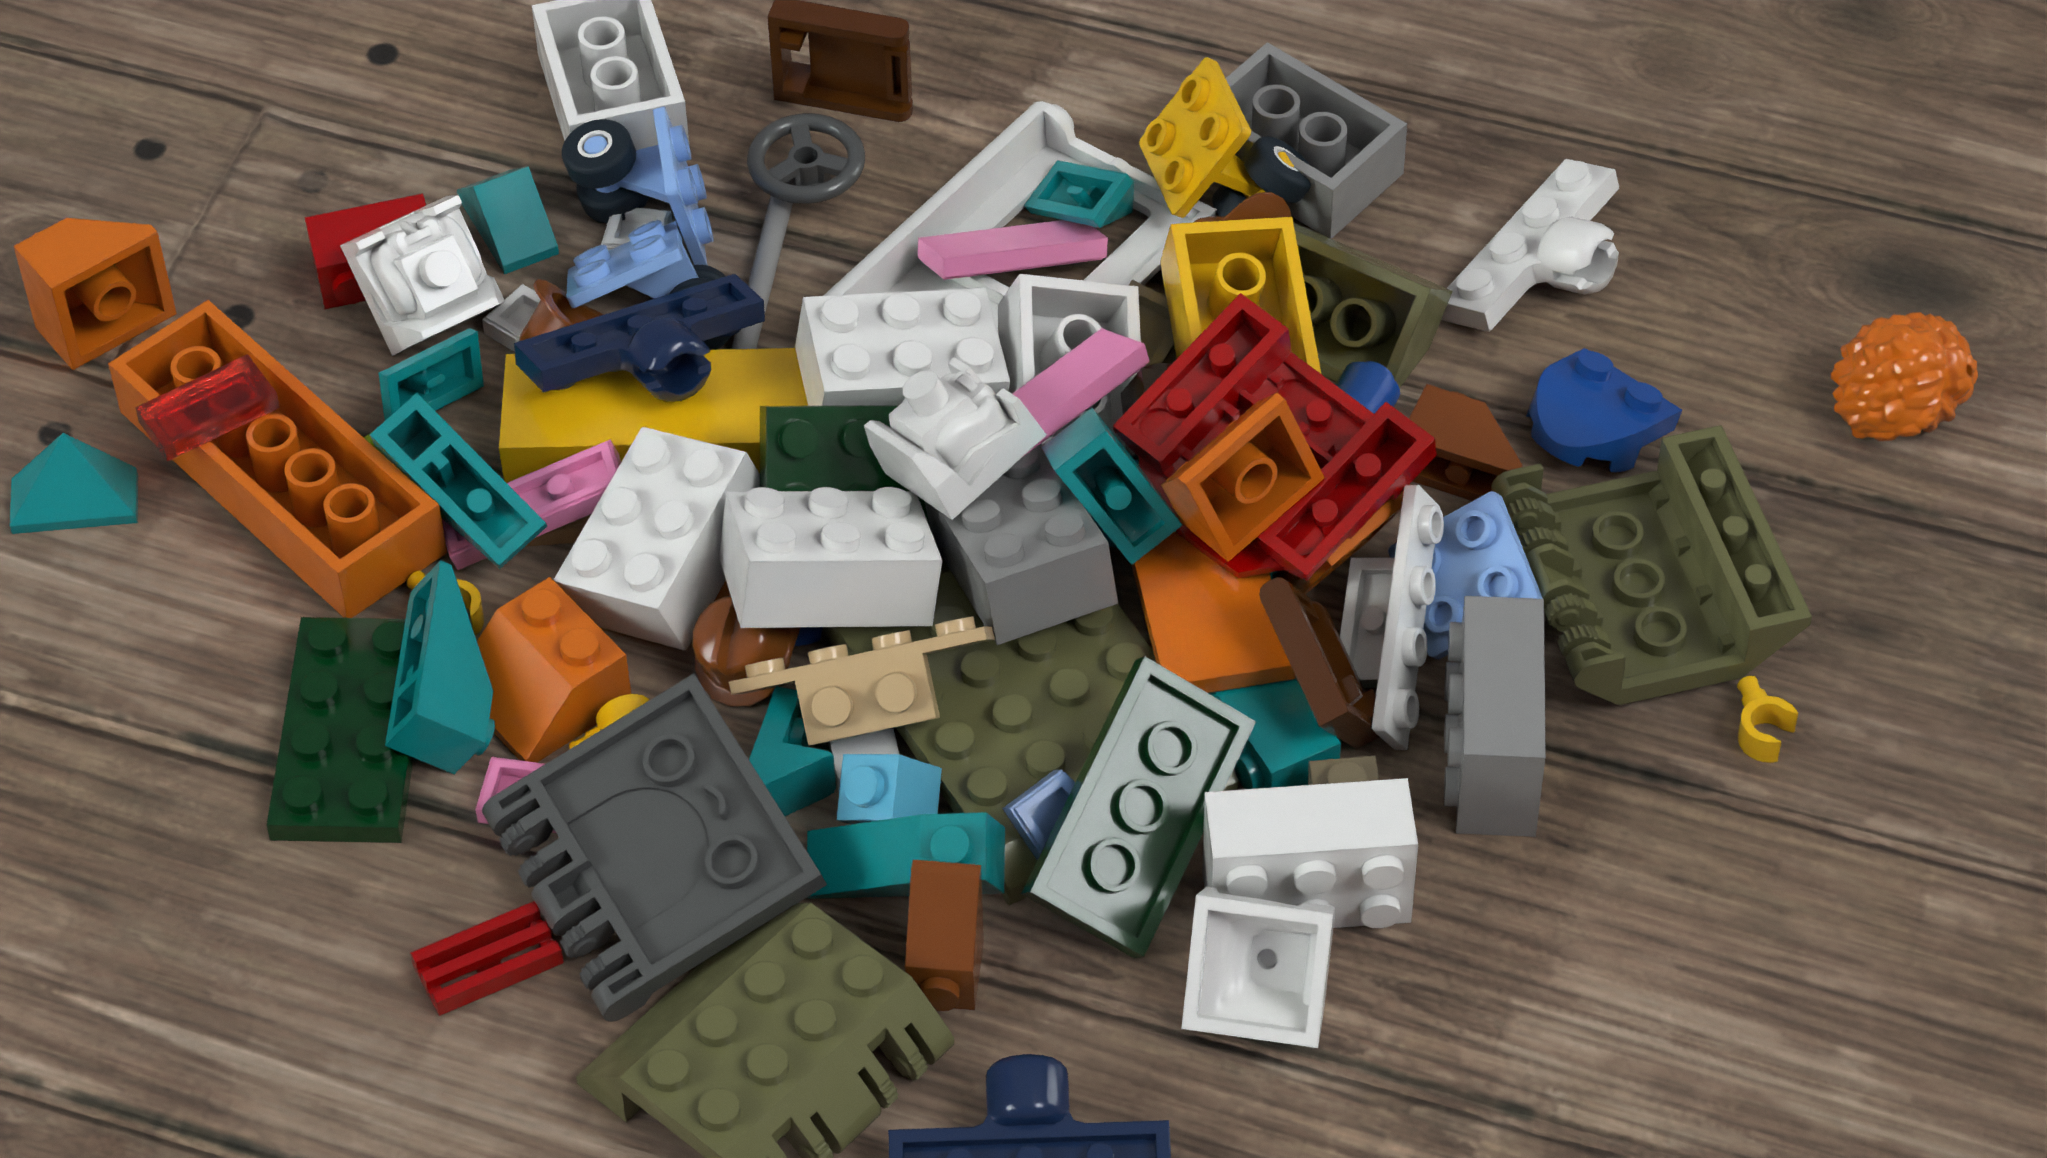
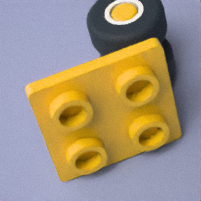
M1205 57L1193 73L1184 79L1178 92L1159 116L1147 126L1144 135L1139 141L1140 148L1171 214L1180 218L1186 217L1213 182L1221 184L1212 197L1213 207L1217 209L1216 213L1218 216L1228 215L1241 202L1256 193L1272 192L1282 197L1286 203L1301 201L1311 188V183L1294 168L1287 154L1281 151L1285 150L1305 163H1309L1290 145L1277 138L1264 136L1259 138L1245 154L1244 162L1235 155L1250 137L1251 129L1218 62L1208 57Z

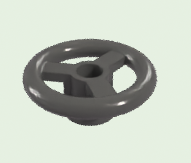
M814 113L790 115L770 123L755 136L747 155L749 173L761 190L779 200L797 204L823 202L841 195L859 179L865 164V149L857 133L847 124L836 118ZM810 131L822 132L838 139L847 150L848 158L824 153L820 146L812 143ZM791 134L794 146L790 149L788 158L767 170L765 165L767 150L775 141Z

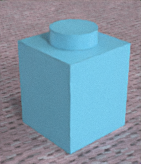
M843 754L836 820L848 824H858L919 814H938L942 768L900 754Z

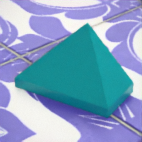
M1057 160L1024 207L1031 214L1101 228L1133 213L1134 181L1126 173Z
M468 328L379 372L384 421L416 393L436 411L483 387L484 381L478 331Z
M65 433L56 438L11 479L10 530L12 534L138 523L137 468Z

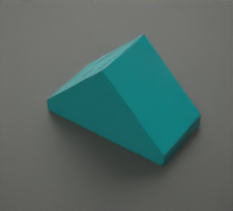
M529 166L511 169L457 189V195L461 199L462 206L504 275L559 254L558 244Z

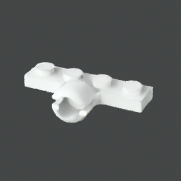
M1565 159L1447 287V289L1453 292L1441 320L1490 332L1524 293L1536 283L1548 282L1554 288L1584 295L1593 294L1605 288L1614 275L1619 252L1613 242L1605 241L1607 239L1612 240L1614 236L1613 231L1602 223L1590 220L1619 189L1615 169Z

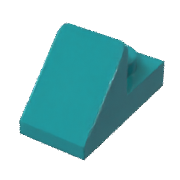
M776 686L749 761L783 815L787 816L834 793L836 790V776L833 754L826 750L810 748L808 746L797 690Z

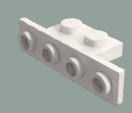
M1405 485L1395 558H1351L1340 632L1341 641L1363 687L1377 688L1372 729L1394 750H1407L1410 729L1416 726L1419 717V700L1415 688L1418 666H1422L1427 657V637L1423 629L1426 606L1433 602L1436 590L1435 575L1432 570L1434 546L1441 541L1444 530V520L1440 506L1420 485Z

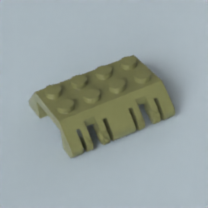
M1722 425L1662 437L1658 467L1656 471L1549 494L1541 491L1544 470L1541 463L1505 471L1493 480L1491 485L1492 491L1502 496L1516 533L1521 535L1518 538L1544 599V611L1548 623L1553 628L1556 627L1558 631L1563 632L1562 635H1559L1560 639L1557 642L1562 655L1566 657V665L1574 684L1586 692L1617 705H1623L1741 679L1811 625L1812 615Z
M797 903L699 964L576 1076V1080L580 1087L625 1122L642 1108L705 1158H788L777 1144V1141L784 1135L793 1148L798 1151V1155L801 1158H833L832 1152L836 1154L841 1153L881 1115V1107L884 1109L888 1108L898 1099V1089L872 1053L878 1046L887 1059L892 1062V1066L897 1069V1072H900L903 1077H907L908 1080L912 1079L915 1081L927 1071L928 1066L926 1064L932 1065L938 1061L954 1045L955 1041L949 1028L909 974L814 904Z

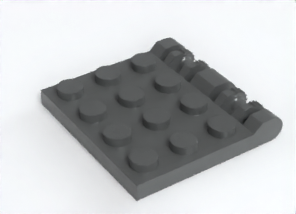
M694 673L497 793L482 808L484 817L495 835L501 836L499 838L500 844L506 854L510 856L523 855V853L529 852L531 848H536L547 841L553 830L557 833L559 839L539 850L536 855L524 860L518 872L525 886H528V888L534 887L531 893L532 898L553 933L562 936L560 945L567 957H575L577 959L580 956L584 957L587 953L590 954L593 949H598L606 944L614 932L620 938V942L599 954L597 958L591 959L589 963H586L585 967L581 968L582 972L579 973L586 989L593 990L591 997L603 1018L609 1022L620 1020L646 1004L653 992L827 885L820 871Z

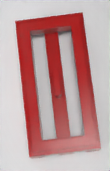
M535 901L410 953L413 967L439 1016L564 963L562 949L557 940L554 941L552 939L551 930L546 920L542 921L540 910ZM536 944L539 946V948L501 963V959ZM476 970L477 974L472 975L468 978H465L444 988H441L440 986L441 984L449 982L472 971Z

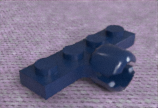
M736 274L728 275L514 343L516 365L542 392L566 389L573 386L577 381L606 372L624 370L630 372L656 399L666 402L682 401L695 395L705 385L710 375L711 362L704 357V355L710 352V348L703 341L718 336H731L737 334L743 328L764 322V300Z
M1035 1054L1014 1055L1002 1058L993 1063L987 1070V1117L982 1124L974 1127L888 1130L889 1158H1171L1169 1120L1100 1123L1076 1121L1070 1114L1067 1068L1053 1057Z

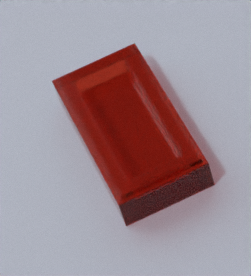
M247 354L135 407L139 423L168 462L280 408L276 391Z

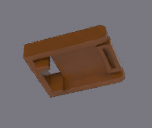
M774 0L767 16L774 100L895 122H903L911 117L913 100L911 98L909 23L905 19L800 0ZM808 33L810 64L793 62L791 50L800 52Z
M1277 577L1262 585L1259 593L1260 600L1319 727L1356 749L1380 738L1372 729L1376 692L1374 689L1365 692L1327 609L1320 603L1311 601L1307 595L1283 578Z

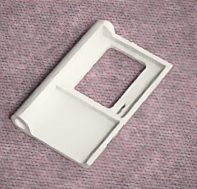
M1039 101L1032 104L823 296L986 288L998 332V304L1009 287L987 275L944 280L917 258L918 238L1004 227L1025 208V203L1057 160L1128 174L1134 181L1133 209L1149 217L1083 281L1129 285L1133 279L1145 285L1161 269L1160 260L1170 225L1193 223L1199 218L1216 216L1217 209L1198 200L1186 217L1180 218L1172 215L1154 177L1129 165L1123 159L1115 158L1076 138L1074 123L1067 111L1056 104Z

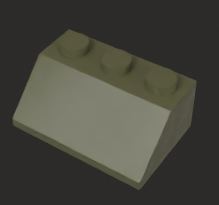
M1293 223L1321 374L1337 382L1348 364L1352 362L1373 361L1385 366L1392 373L1400 389L1430 348L1453 291Z

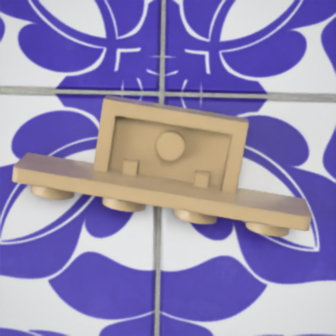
M966 617L935 624L937 637L912 642L910 630L871 638L873 651L849 656L846 644L808 652L810 664L785 669L783 658L745 665L747 678L730 681L729 687L731 695L795 683L808 746L940 718L927 654L995 640L992 627L976 628L974 617Z

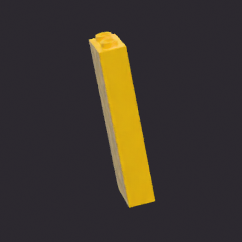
M795 348L710 350L709 353L704 355L711 362V372L705 385L695 395L675 402L656 399L630 372L624 370L606 372L577 381L573 386L566 389L542 392L516 365L515 354H506L499 453L504 481L508 483L610 439L618 451L622 462L641 427L747 452L760 473V406H808Z

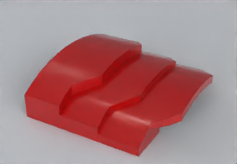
M1240 293L1113 425V430L1139 457V467L1178 517L1161 484L1256 402L1275 393L1281 395L1286 400L1325 478L1229 562L1185 525H1182L1175 532L1238 578L1286 570L1308 581L1347 538L1351 539L1389 498L1395 500L1404 491L1405 485H1409L1437 456L1436 441L1432 435L1387 402L1375 413H1372L1292 353L1289 329Z

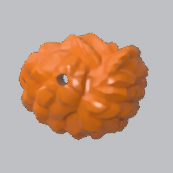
M1912 312L1905 316L1892 315L1890 318H1876L1870 325H1862L1854 339L1841 347L1843 359L1834 365V369L1831 372V379L1839 385L1832 393L1837 401L1834 405V411L1841 415L1842 419L1851 426L1852 436L1859 439L1870 437L1877 441H1892L1899 436H1916L1921 431L1933 432L1939 423L1954 420L1957 406L1965 403L1973 395L1974 384L1978 378L1977 361L1971 355L1970 346L1966 338L1961 336L1952 321H1946L1944 318L1932 314L1924 315L1921 312Z

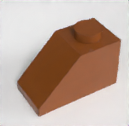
M1426 384L1409 419L1435 438L1437 456L1412 482L1474 501L1492 491L1491 485L1498 475L1508 470L1523 467L1485 402L1467 397L1459 392L1448 391Z
M913 860L910 879L905 972L914 979L936 1011H949L954 1008L975 1010L984 945L981 865Z

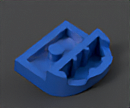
M1583 348L1549 365L1543 371L1526 417L1532 418L1533 421L1531 437L1539 446L1556 458L1577 467L1581 466L1587 457L1610 461L1609 469L1611 472H1622L1634 468L1643 446L1675 430L1682 409L1663 398L1662 393L1657 388L1647 383L1638 382L1614 367L1613 362L1605 355Z

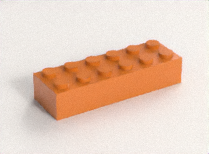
M206 300L108 363L120 412L342 617H355L406 582L413 572L422 571L447 553L439 504L209 300Z

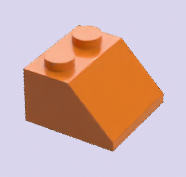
M65 218L14 245L35 328L72 370L177 314L159 235L152 225Z
M1278 393L1259 400L1237 420L1230 423L1221 434L1192 459L1184 463L1161 486L1182 524L1229 562L1325 477L1286 400Z
M548 577L498 608L477 640L493 688L490 718L495 721L494 734L520 761L538 763L596 726L597 713L604 704L616 697L631 694L626 654L551 577Z

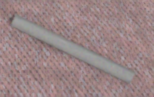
M772 196L769 199L748 286L764 300L765 313L793 203L785 202ZM763 322L743 328L735 334L731 349H757Z

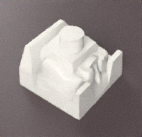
M459 195L443 197L340 245L392 356L505 302L495 278L486 273L481 255L459 209L462 204Z
M955 357L948 362L951 374H946L939 378L934 371L924 370L914 374L906 381L902 390L905 399L889 414L890 427L881 421L870 420L864 425L870 447L884 473L951 520L1047 435L1018 397L1004 388L995 393L991 387L980 380L968 365Z
M1206 887L1196 894L1181 1029L1318 1048L1325 1006L1335 907L1312 903L1294 906L1269 900L1218 893L1217 889L1212 887Z

